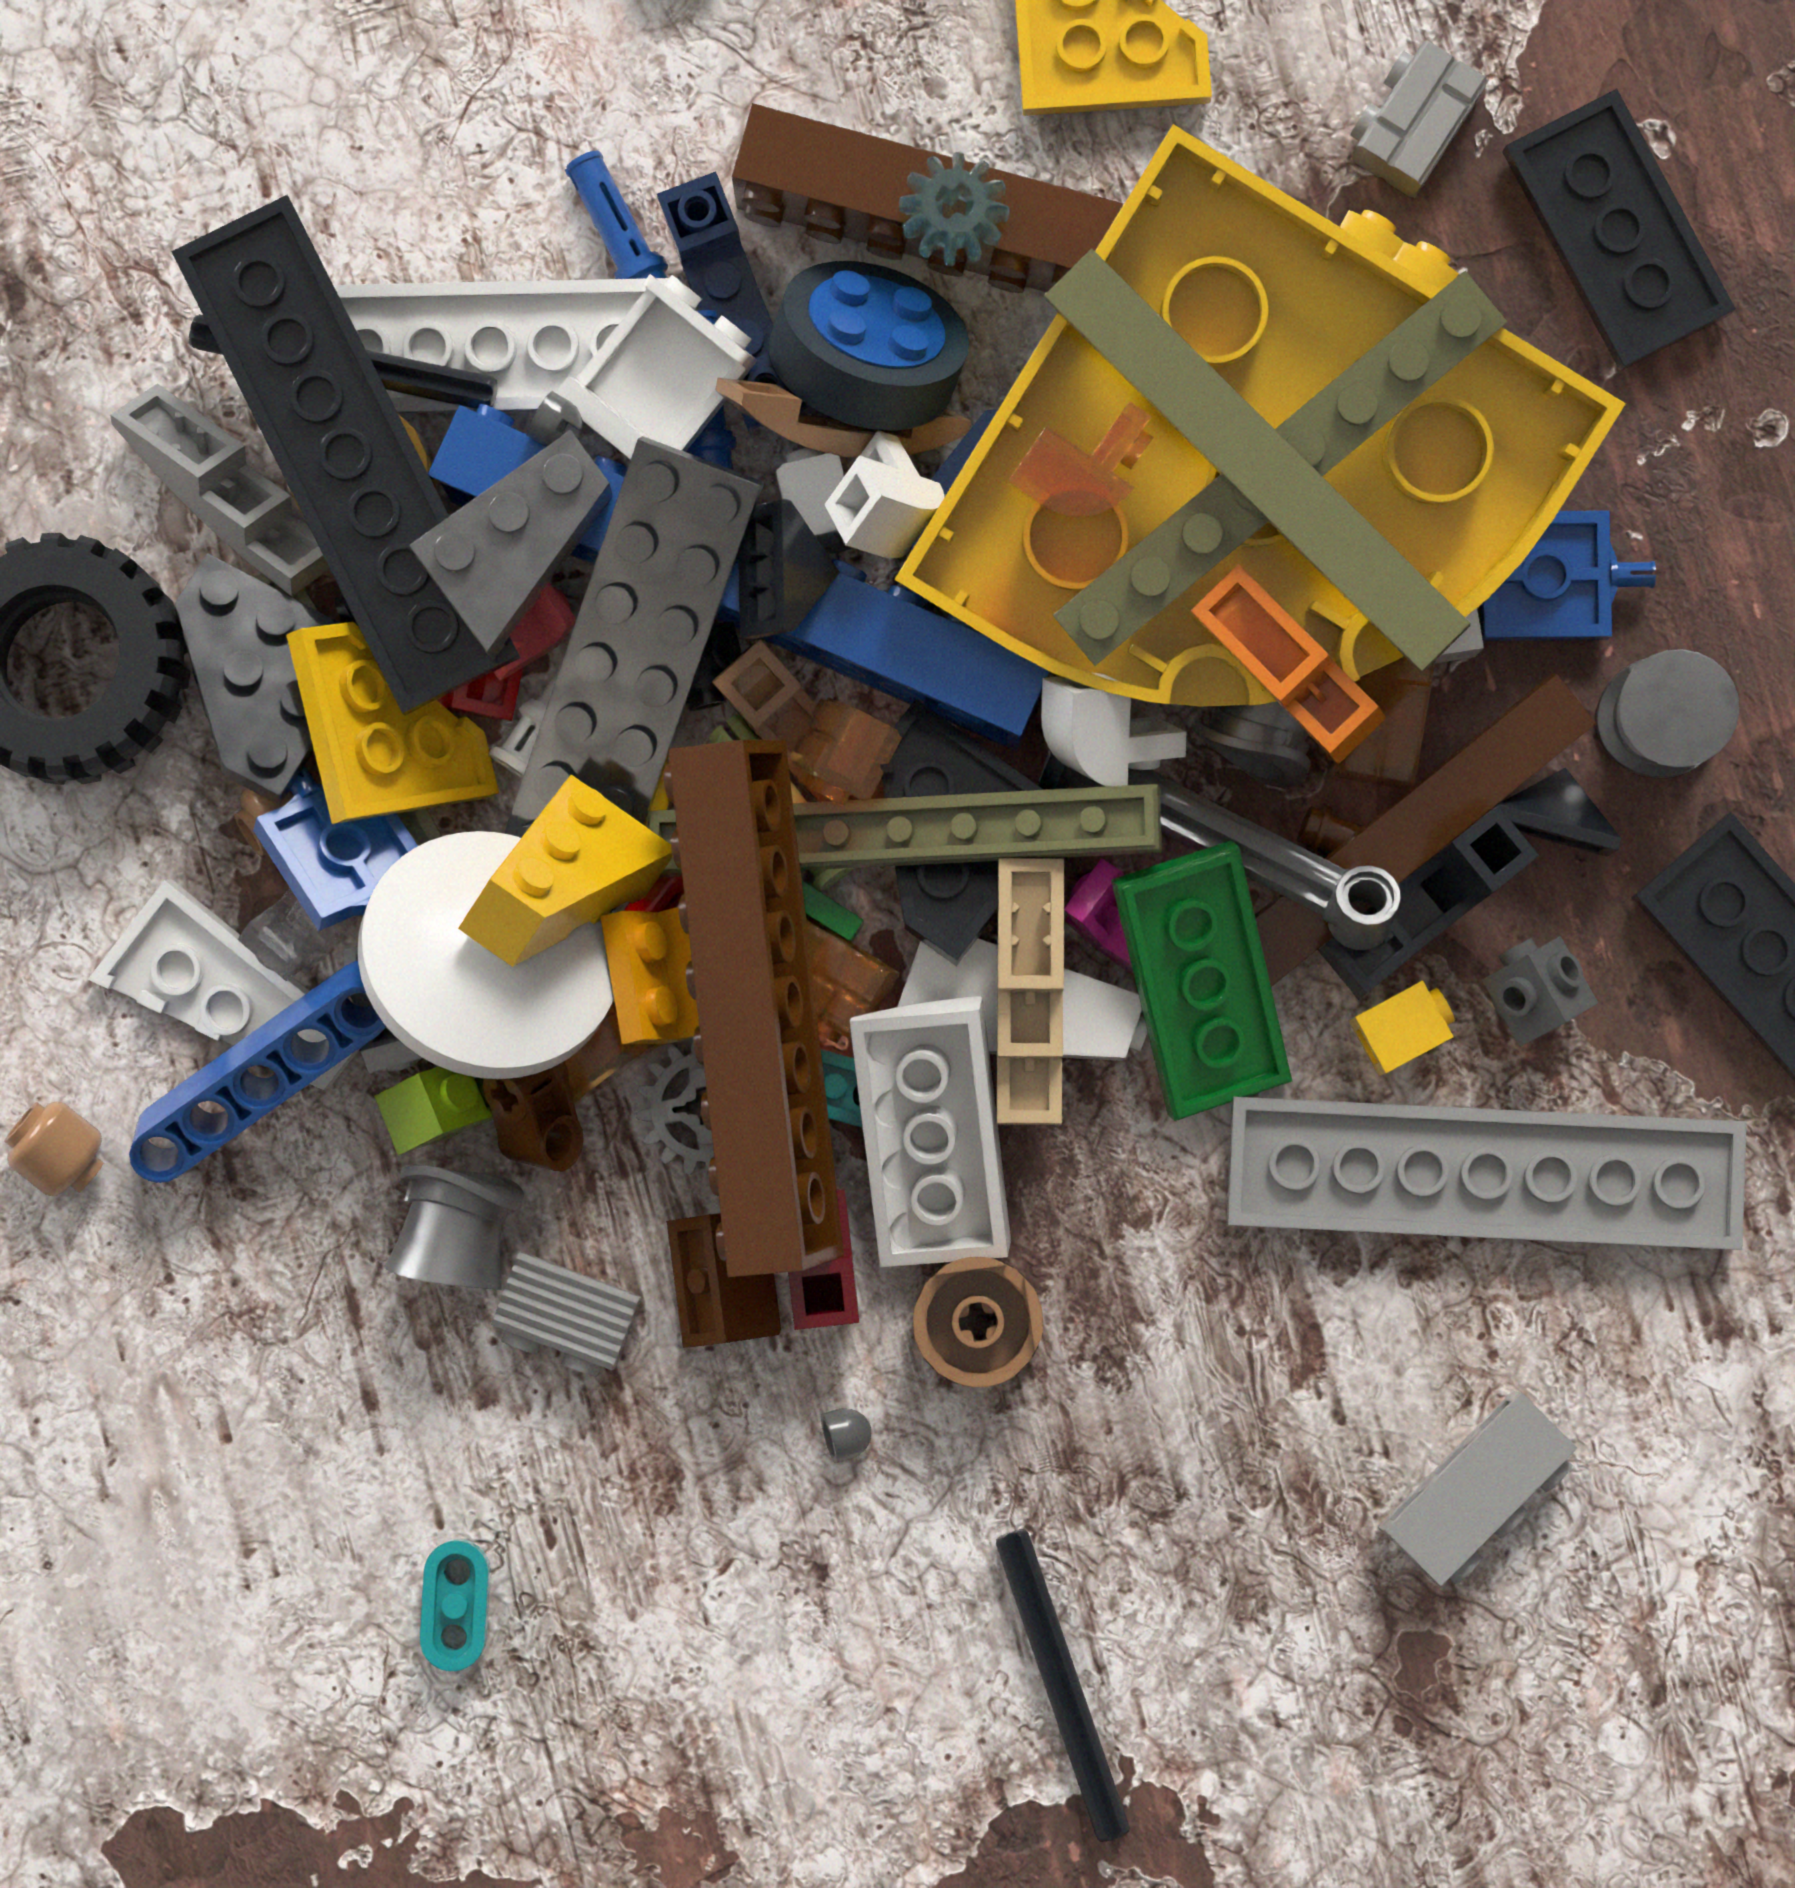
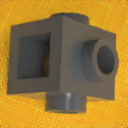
M1561 936L1539 948L1532 937L1500 954L1498 957L1504 967L1482 979L1491 995L1495 1010L1504 1018L1520 1047L1565 1024L1598 1004L1596 997L1583 976V970L1579 961L1569 952Z

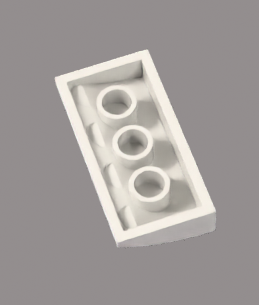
M983 996L913 1004L852 1017L850 1019V1029L880 1267L953 1262L967 1257H1008L1011 1235Z

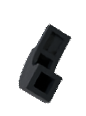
M1497 805L1398 884L1401 900L1389 935L1380 945L1370 950H1354L1345 947L1333 937L1318 951L1359 1000L1450 925L1498 890L1538 857L1539 854ZM1371 906L1362 914L1374 915L1378 912L1375 907Z

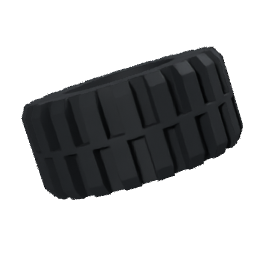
M42 533L40 542L30 543L24 537L5 543L7 553L0 557V765L26 778L30 776L44 783L64 785L67 780H76L81 784L98 782L102 780V774L113 770L121 774L136 766L133 757L144 749L152 753L164 740L158 733L167 721L173 724L176 723L183 708L177 703L180 689L189 688L191 670L184 665V655L188 651L184 637H182L173 601L163 592L160 584L133 559L117 548L112 550L106 547L97 539L80 535L77 540H72L62 533ZM78 602L102 613L113 626L119 640L120 649L117 671L104 695L88 709L62 719L43 717L26 709L16 699L9 687L7 660L10 647L21 627L39 611L60 603Z

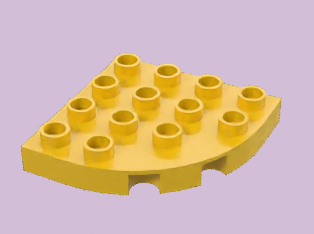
M1174 124L1095 251L1274 429L1441 291L1440 288ZM1059 313L1056 314L894 579L1006 649L1054 674L1097 690H1104V692L1152 703L1203 707L1251 706L1277 702L1190 611L1238 564L1329 654L1332 660L1354 682L1360 680L1361 676L1403 657L1272 524L1267 522L1094 666L1053 617V614L1221 474ZM1501 327L1322 477L1440 594L1466 617L1485 602L1525 560L1559 512L1626 403ZM1092 673H1103L1115 680L1106 679Z

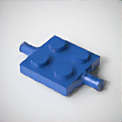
M1609 510L1559 511L1525 560L1480 605L1482 641L1608 640L1612 637L1611 605L1617 587L1654 588L1656 575L1651 574L1656 571L1655 562H1617V557L1610 543Z
M304 766L290 788L294 797L285 806L256 817L253 831L319 932L353 916L364 915L371 895L380 879L394 863L418 847L397 813L332 824L323 785L317 784L306 766Z

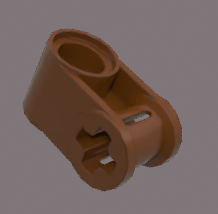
M564 1061L550 1069L528 1076L507 1079L484 1078L483 1092L490 1105L497 1131L498 1147L503 1156L508 1160L559 1172L570 1169L577 1162L584 1142L583 1129L578 1121L569 1086V1072Z

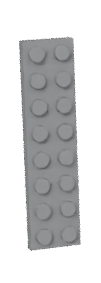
M1233 1097V1102H1231L1226 1225L1742 1250L1747 1121Z

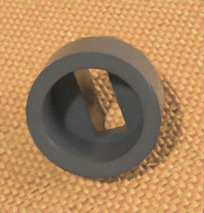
M551 391L533 416L526 436L547 447L564 435L563 432L568 424L581 430V414L573 403Z
M840 1408L821 1414V1425L825 1442L835 1464L853 1459L866 1450L871 1441V1425L863 1414L847 1408Z

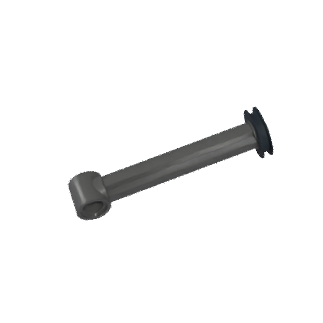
M1051 750L1048 752L1038 781V786L1044 790L1068 789L1069 786L1072 788L1107 787L1067 767L1053 755ZM1128 768V785L1158 784L1160 787L1162 834L1195 851L1230 840L1239 846L1246 877L1322 915V920L1328 922L1329 930L1334 938L1345 947L1354 950H1370L1380 945L1388 937L1401 897L1398 884L1385 870L1371 865L1357 866L1353 869L1347 868L1345 870L1151 770ZM1354 901L1367 902L1375 907L1378 913L1374 915L1360 914L1352 908L1350 903Z

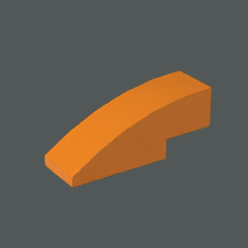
M1239 564L1190 610L1229 653L1338 764L1386 719L1380 707Z

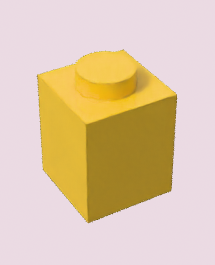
M1424 981L1409 987L1348 1020L1378 1076L1396 1069L1454 1037L1448 1027L1449 1024L1455 1022L1449 1004L1438 988L1428 991Z

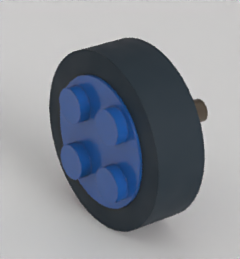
M859 261L825 262L809 267L797 274L785 290L769 340V355L772 365L782 382L798 398L831 418L851 425L876 430L911 429L925 425L939 417L950 403L969 349V338L963 321L955 309L941 295L926 284L905 273L885 266Z

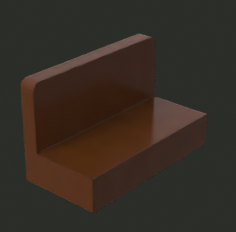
M721 1213L666 1221L683 1348L777 1336L781 1333L774 1273L728 1277L726 1261L720 1259L716 1246V1230L718 1224L722 1222Z

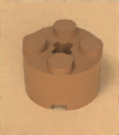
M967 1257L944 1265L925 1282L914 1307L913 1331L922 1356L938 1374L962 1386L989 1387L1013 1378L1030 1362L1042 1337L1043 1312L1035 1289L1017 1269L993 1258ZM981 1303L985 1313H994L996 1317V1325L986 1327V1338L981 1340H974L971 1330H960L959 1318L969 1315V1304Z

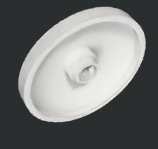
M475 831L442 836L428 841L402 856L380 879L371 895L362 918L357 948L358 965L366 994L382 1022L405 1046L422 1058L452 1072L479 1078L507 1079L528 1076L550 1069L578 1052L600 1027L612 1004L614 995L601 921L595 924L589 921L572 930L567 939L513 967L458 929L491 876L521 839L513 835L496 832Z

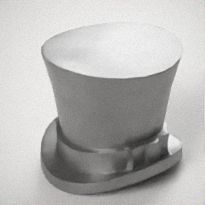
M1666 650L1628 665L1611 679L1603 690L1597 705L1595 715L1597 735L1602 747L1610 758L1632 773L1652 778H1668L1682 775L1719 753L1729 742L1736 729L1739 717V696L1734 682L1726 670L1713 659L1699 652L1689 650Z
M1278 702L1251 706H1220L1219 710H1214L1208 726L1200 719H1197L1192 727L1218 753L1246 774L1264 784L1279 788H1289L1301 784L1307 777L1311 765L1309 758L1306 756L1310 748L1305 742L1308 733Z
M410 1165L403 1168L400 1174V1184L407 1186L404 1201L412 1204L399 1239L385 1265V1269L403 1277L430 1283L502 1290L500 1268L502 1221L506 1220L507 1209L518 1210L521 1208L524 1198L522 1188L506 1177L490 1173L454 1171L428 1165Z

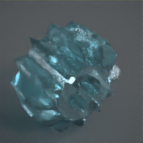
M962 152L954 153L952 169L947 170L944 169L941 161L936 156L928 158L927 169L930 178L920 173L911 172L907 177V185L914 194L906 195L899 199V211L913 216L903 224L905 237L916 238L925 235L919 246V253L925 258L932 255L939 245L944 247V264L948 266L955 264L958 248H964L967 257L972 262L980 260L982 252L978 239L989 245L997 246L1001 241L1002 234L994 224L1008 221L1010 208L1005 204L996 202L1005 194L1006 186L1003 180H992L983 183L989 172V164L985 160H981L968 172L964 170L965 156ZM958 199L966 202L965 216L956 212L950 219L943 217V202L950 206L954 205Z

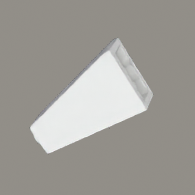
M977 939L956 967L920 941L898 1007L940 1000L983 996L989 1054L997 1055L998 945ZM1064 968L1062 1058L1122 1061L1126 1058L1129 1048L1141 1051L1147 1035V1028L1139 994Z

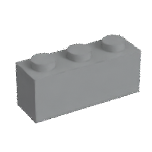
M1512 1391L1378 1528L1432 1582L1440 1587L1448 1579L1454 1584H1458L1480 1563L1483 1557L1477 1550L1494 1533L1499 1538H1503L1524 1519L1528 1511L1522 1504L1539 1487L1548 1492L1570 1472L1573 1465L1567 1459L1577 1447L1523 1393Z

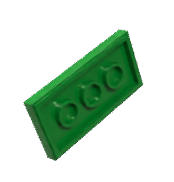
M1230 840L1111 879L1167 1115L1174 1121L1231 1103L1233 1102V1097H1248L1292 1082L1239 846Z

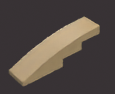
M998 859L997 1125L1062 1124L1064 859Z

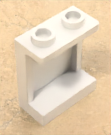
M650 274L642 283L646 287L644 293L577 378L568 376L555 392L573 403L578 408L582 420L629 459L632 457L637 439L641 436L686 452L726 402L715 390L717 378L743 380L758 361L744 350L752 339L722 315L715 324H712L695 310L702 299L673 275L663 284Z

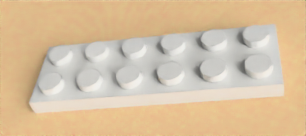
M656 278V279H658V280L661 281L663 284H665L666 281H667L669 278ZM646 279L334 285L366 350L494 377L498 382V389L493 408L502 412L537 411L545 397L551 391L556 392L568 376L577 378L644 293L646 287L642 283ZM386 390L397 413H454L459 406ZM466 407L475 412L477 411V409Z

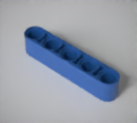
M354 961L341 968L147 1107L139 1116L129 1152L130 1164L134 1171L143 1179L155 1183L169 1182L178 1178L378 1036L386 1028V1025L382 1022L373 1006L362 1007L355 1005L348 999V996L355 993L366 994L361 980L358 961ZM313 1029L325 1035L326 1039L320 1042H309L302 1039L297 1033L302 1030ZM262 1065L270 1068L276 1075L261 1078L254 1076L247 1068ZM212 1101L224 1107L225 1111L210 1113L204 1111L198 1104ZM163 1137L169 1139L175 1146L160 1148L153 1145L148 1139Z

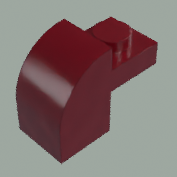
M845 1188L837 1189L844 1256L804 1271L788 1272L794 1330L859 1323L857 1289Z

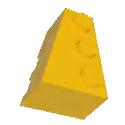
M570 775L491 876L458 929L513 967L567 939L571 931L589 921L592 924L601 921L600 916L609 914L612 909L630 901L633 904L645 898L673 857L671 844L604 798L601 793L590 788L573 775Z

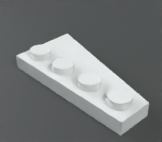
M172 879L162 882L88 978V980L107 989L112 988L137 1000V1003L160 1014L166 1013L195 1027L196 1031L217 1041L223 1040L231 1045L237 1044L309 992L308 989ZM306 1029L297 1033L302 1039L309 1042H320L326 1039L325 1035L313 1029ZM359 1049L310 1084L322 1090L330 1088Z

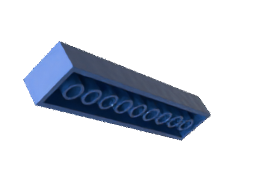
M479 404L475 412L459 405L428 475L441 499L463 507L546 447L527 437L525 433L513 428L515 420L500 410L488 405ZM597 455L594 462L610 483L613 496L570 554L594 566L628 469L614 460ZM832 559L840 573L797 629L792 632L759 637V639L909 705L917 699L946 721L1016 752L1042 696V679L1048 678L1050 675V671L1006 649L950 613L946 619L925 610L923 607L926 600L912 591L891 585L887 593L864 582L867 577L865 572L837 559ZM737 560L717 620L721 622H734L735 628L740 630L739 570Z

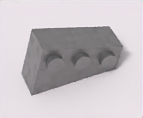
M569 430L410 544L420 563L492 661L502 650L504 642L525 613L530 611L541 596V591L563 561L567 560L612 498L610 483L573 432Z

